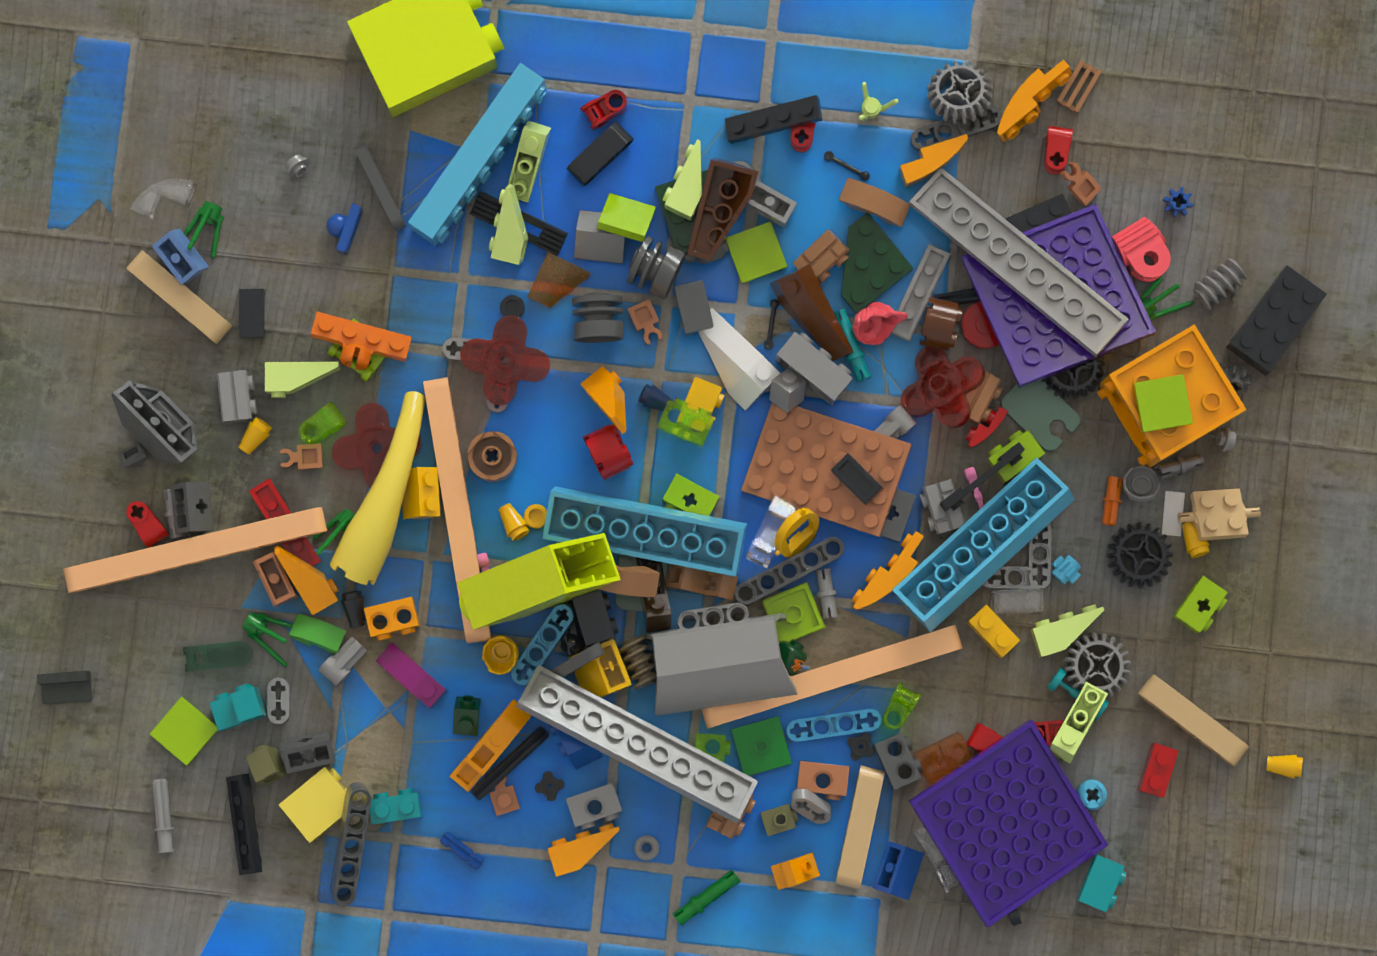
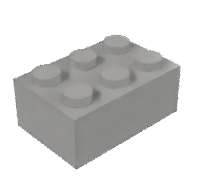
M794 332L776 354L775 361L785 369L789 368L805 379L807 387L833 406L851 384L853 379L850 376L851 371L841 363L837 366L832 362V356L823 348L817 350L812 346L813 341L806 334L801 333L799 335Z

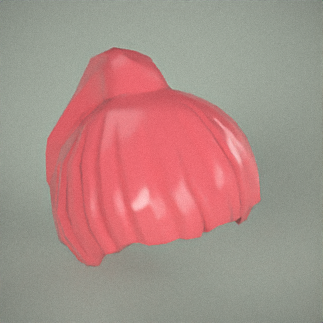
M873 302L856 314L852 324V331L855 338L861 341V343L880 345L889 337L896 324L904 321L908 315L905 312L894 311L889 305Z

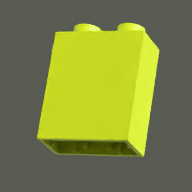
M391 0L347 21L393 118L498 68L494 54L504 49L502 41L493 23L480 27L473 13L474 10L484 6L482 0Z
M602 533L545 546L457 582L461 593L459 606L462 614L470 621L473 630L531 616L621 579L606 535Z

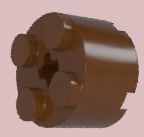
M929 297L928 302L932 303V307H926L921 328L922 336H925L924 340L919 339V345L948 351L949 347L954 348L957 334L953 330L955 323L960 324L962 308H959L956 302Z

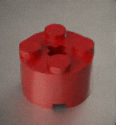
M608 424L583 436V440L586 446H588L590 455L604 481L630 469V466L634 465L626 445L623 444L621 435L614 424Z

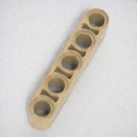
M143 250L127 266L126 269L215 344H218L232 327L227 320L184 284L181 285L172 274Z
M1152 674L1138 692V695L1229 765L1235 767L1248 750L1249 746L1156 675Z
M860 766L838 866L836 885L860 889L885 774L884 770Z

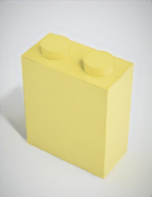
M328 767L322 768L279 804L309 843H313L341 820L347 788L345 789L339 782L342 777L334 768L330 770ZM356 794L353 796V800L358 798Z

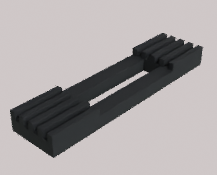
M480 191L469 214L494 225L495 216L499 209L501 210L502 204L499 203L498 199ZM521 211L525 222L542 229L539 237L527 232L528 242L558 256L568 233Z
M1018 442L998 458L999 462L966 488H958L941 501L940 506L944 511H947L949 508L955 511L965 503L962 501V498L1008 463L1012 467L1023 458L1020 454L1025 450L1024 447Z

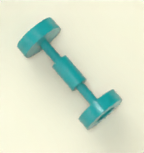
M1059 668L1046 688L1053 692L1060 685L1069 691L1068 694L1071 697L1077 699L1081 691L1077 688H1071L1062 681L1066 671ZM1106 699L1102 707L1100 708L1094 722L1098 720V718L1102 715L1107 705L1109 704V701H1107Z

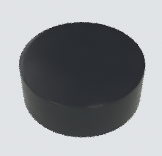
M509 295L502 300L500 310L506 319L517 320L523 316L525 305L520 297Z
M1017 908L1008 914L1013 926L1022 924Z

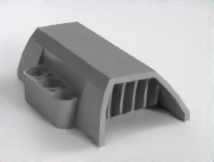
M733 603L685 611L678 618L680 629L646 634L645 641L653 642L657 676L655 716L797 695V689L781 658L776 622L787 620L786 614L777 613L750 618L745 605ZM736 613H743L745 615L741 621H734L732 618ZM717 616L720 618L718 624H708L711 617ZM687 621H696L693 628H684V624Z

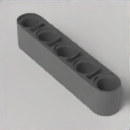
M837 537L827 538L746 580L735 589V600L745 606L751 605L830 564L843 554V542ZM834 542L839 546L840 550L837 555L833 556L827 553L826 545L828 543ZM807 554H814L818 559L817 565L813 567L807 566L804 562V557ZM786 565L794 566L796 575L792 578H786L782 573L783 567ZM765 576H770L774 580L773 588L764 589L760 584V580ZM746 587L752 591L753 595L750 600L743 601L740 599L738 592L741 588Z
M359 782L350 784L345 793L330 891L335 902L341 906L351 904L356 897L371 806V796L366 786ZM356 793H364V797L361 800H353V796ZM352 817H360V821L358 823L349 824V820ZM350 840H355V841H357V842H356V845H355L354 847H352V848H346V847H345V844H346L348 841H350ZM345 864L353 865L349 871H341ZM346 887L349 889L345 895H337L341 888Z

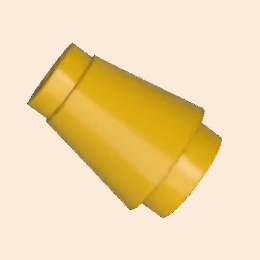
M255 417L253 421L249 422L238 447L251 455L270 436L269 432L272 427L262 419Z
M511 503L505 504L498 509L507 537H511L512 541L520 540L530 532L528 529L529 524Z
M1186 522L1181 525L1187 554H1190L1192 559L1208 554L1210 552V544L1207 540L1199 541L1197 529L1193 522Z
M1297 755L1268 756L1266 771L1292 779L1301 777L1303 758L1297 757Z

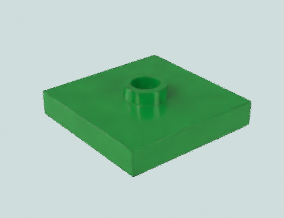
M779 716L731 729L744 774L750 776L792 764Z

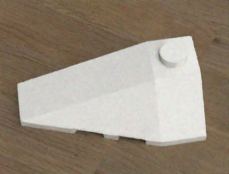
M711 308L713 328L698 331L720 375L727 393L746 411L771 387L772 379L778 376L780 372L722 316Z

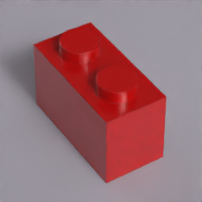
M1151 743L1137 791L1164 798L1179 751L1157 743Z

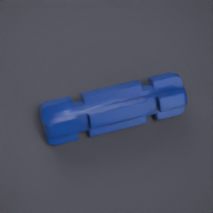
M444 833L440 839L442 845L446 848H451L450 851L465 862L468 861L469 865L474 869H478L482 865L484 859L480 855H475L472 849L460 840H455V836L451 833Z

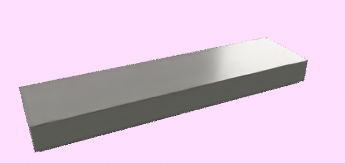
M928 244L897 310L898 312H905L908 317L901 323L896 324L891 333L892 335L910 342L928 304V299L931 297L951 255L950 253Z

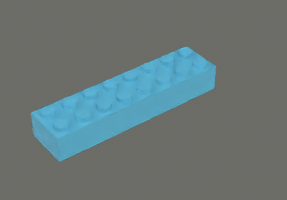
M522 63L517 66L409 220L408 224L413 232L435 247L439 242L442 244L450 233L448 228L453 222L456 224L464 213L462 208L466 203L470 204L478 193L476 188L480 183L484 184L492 173L489 171L494 163H500L506 153L503 150L507 144H513L519 135L517 130L521 124L526 125L533 115L531 110L535 104L540 105L545 99L547 93L545 92L544 78Z
M1035 458L892 591L906 609L929 632H932L1075 500L1070 489L1038 458Z
M555 486L550 491L542 539L565 542L605 533L610 550L613 553L736 577L740 568L747 523Z

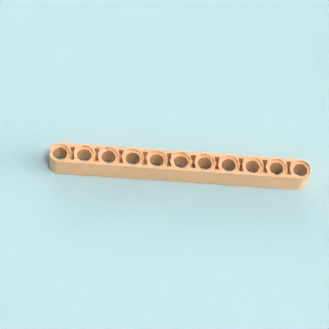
M448 377L423 381L457 584V582L477 575L481 571L477 558L478 553ZM457 585L458 596H459V598H460L461 593H460L459 587H458V585ZM462 614L467 644L487 641L491 638L490 626L473 630L470 621Z
M317 507L64 568L63 571L68 593H75L327 532V526L322 507Z
M952 625L790 676L797 689V695L701 709L706 727L709 729L962 649L963 646L956 625Z

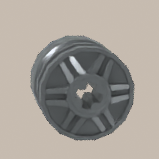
M647 236L645 241L636 250L630 263L627 283L633 285L637 277L640 276L638 288L642 289L649 280L652 282L650 294L665 300L680 271L686 253L670 247L666 254L662 255L660 254L662 242L658 241L654 250H651L653 238Z
M589 293L572 298V306L580 307L579 309L572 310V315L583 318V321L573 324V341L605 343L623 340V322L612 320V317L623 314L622 308L613 307L623 304L622 296L608 293Z

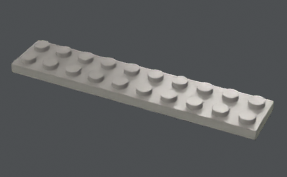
M940 168L909 201V205L1095 357L1128 323L1129 319L943 168Z
M540 665L537 666L516 705L517 708L736 824L740 820L758 783L756 779Z

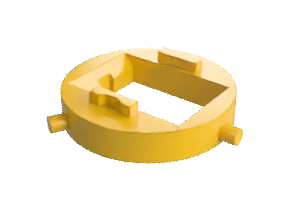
M804 507L793 512L782 523L775 536L774 546L776 551L774 554L776 556L782 554L784 557L789 558L802 552L816 538L815 535L819 527L818 515L809 508ZM808 520L809 525L802 532L798 531L788 540L789 544H787L786 539Z

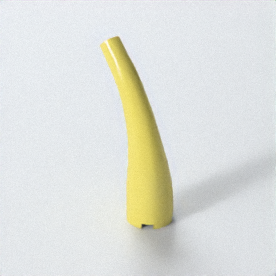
M416 391L405 393L395 432L381 469L360 508L348 524L330 562L333 570L336 571L340 567L346 573L344 577L360 584L367 585L369 580L372 585L375 584L392 546L418 443L426 402L425 396Z

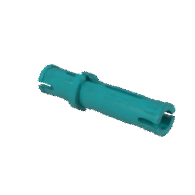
M841 309L839 312L842 320H840L837 311L834 314L853 350L852 353L848 354L846 360L848 363H851L856 381L862 382L864 380L861 371L866 380L872 376L864 360L865 353L861 351L852 331L846 309Z

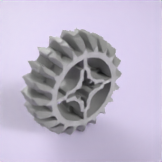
M955 60L952 67L946 63L944 70L940 68L936 70V75L931 76V83L927 86V91H929L927 99L931 101V109H936L935 114L937 117L943 115L945 122L952 118L954 125L957 123V120H962V123L965 125L967 118L974 122L976 115L981 117L984 115V109H989V102L993 98L991 93L993 86L990 83L989 75L984 76L985 71L983 68L977 70L975 63L969 67L966 60L963 62V65H958V62ZM950 82V88L946 89L945 93L940 94L942 88ZM979 91L978 97L970 103V97L974 95V92Z
M1096 633L1091 634V641H1089L1086 635L1082 636L1083 645L1078 640L1074 641V645L1078 649L1069 648L1068 652L1074 656L1073 658L1065 657L1064 659L1065 662L1071 663V666L1064 667V671H1072L1073 675L1066 678L1067 681L1075 679L1077 682L1072 687L1076 689L1082 686L1083 688L1089 678L1098 675L1105 679L1108 684L1095 687L1106 691L1109 697L1113 696L1112 687L1117 692L1121 691V687L1117 683L1126 684L1127 680L1122 677V674L1130 675L1131 673L1130 670L1124 669V666L1131 665V661H1123L1122 658L1129 654L1128 651L1122 653L1118 651L1123 647V644L1119 643L1113 646L1116 640L1115 637H1111L1106 642L1107 636L1105 633L1101 634L1100 640H1098ZM1090 646H1102L1109 651L1103 656L1098 657L1090 653L1087 648ZM1081 654L1087 662V669L1082 675H1080L1078 670V661ZM1113 657H1115L1117 663V671L1114 678L1108 670V663ZM1096 659V662L1104 660L1100 666L1102 672L1099 673V670L1089 674L1094 667L1093 660Z

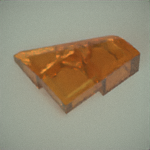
M547 252L530 289L528 299L551 309L560 299L571 293L585 279L587 280L591 273Z
M959 732L914 752L921 764L923 774L929 786L972 758L963 735Z

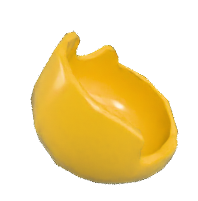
M505 635L492 637L483 646L482 660L485 662L490 673L497 675L509 673L517 665L519 659L518 646L510 637Z

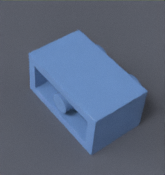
M179 228L169 231L152 247L180 284L183 285L192 282L209 266L194 246L191 250L187 249L190 241Z

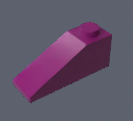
M392 642L376 660L377 663L430 709L448 691Z

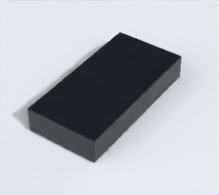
M239 289L240 339L265 338L264 289Z
M849 453L831 469L865 505L883 489Z

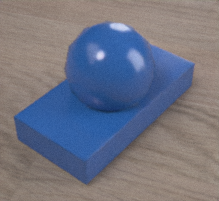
M352 203L347 217L343 214H335L327 221L326 228L328 233L333 237L340 238L336 248L338 253L344 255L349 253L363 213L359 205Z

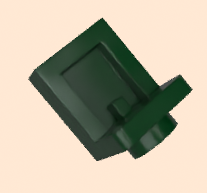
M469 695L456 697L453 734L478 736L480 698H474Z

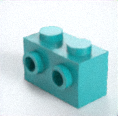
M413 788L398 790L397 796L389 797L388 792L373 794L374 799H371L370 806L372 825L423 817L420 792L413 793Z
M1095 854L1076 900L1103 912H1107L1108 908L1112 909L1117 899V895L1114 894L1117 885L1121 886L1126 877V872L1123 871L1125 866Z

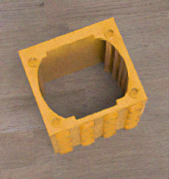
M1195 324L1109 374L1100 383V390L1097 391L1101 400L1106 397L1140 453L1141 457L1137 458L1139 464L1142 467L1147 465L1149 468L1247 410ZM1184 374L1193 424L1142 433L1133 384Z

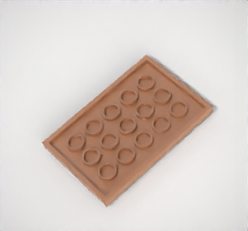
M772 402L741 491L795 510L803 507L809 508L819 518L880 538L912 444L798 406L786 413ZM847 453L883 487L867 505L831 471Z

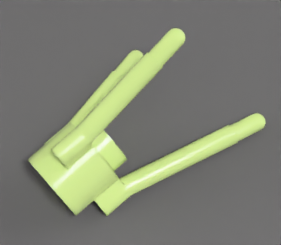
M863 82L864 101L861 107L862 115L859 116V120L866 121L867 119L876 118L880 112H885L886 109L896 105L899 102L898 99L881 105L876 98L869 97L867 83Z

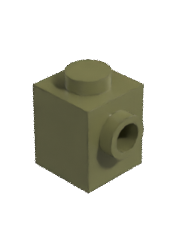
M260 745L253 749V753L245 756L254 780L258 784L268 786L288 775L277 748Z
M789 804L760 812L767 836L796 828L795 822L799 821L796 811L790 808Z

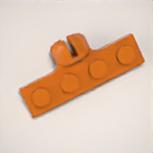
M318 311L316 312L310 334L312 338L342 346L340 361L344 366L350 368L353 357L358 358L356 370L366 369L372 355H380L405 362L412 338L411 336Z

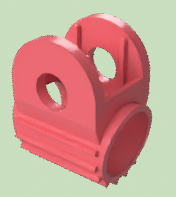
M1143 217L1112 236L1125 267L1136 280L1141 282L1155 281L1168 269L1171 257L1165 245L1166 239L1148 218ZM1144 256L1152 258V266L1144 262Z

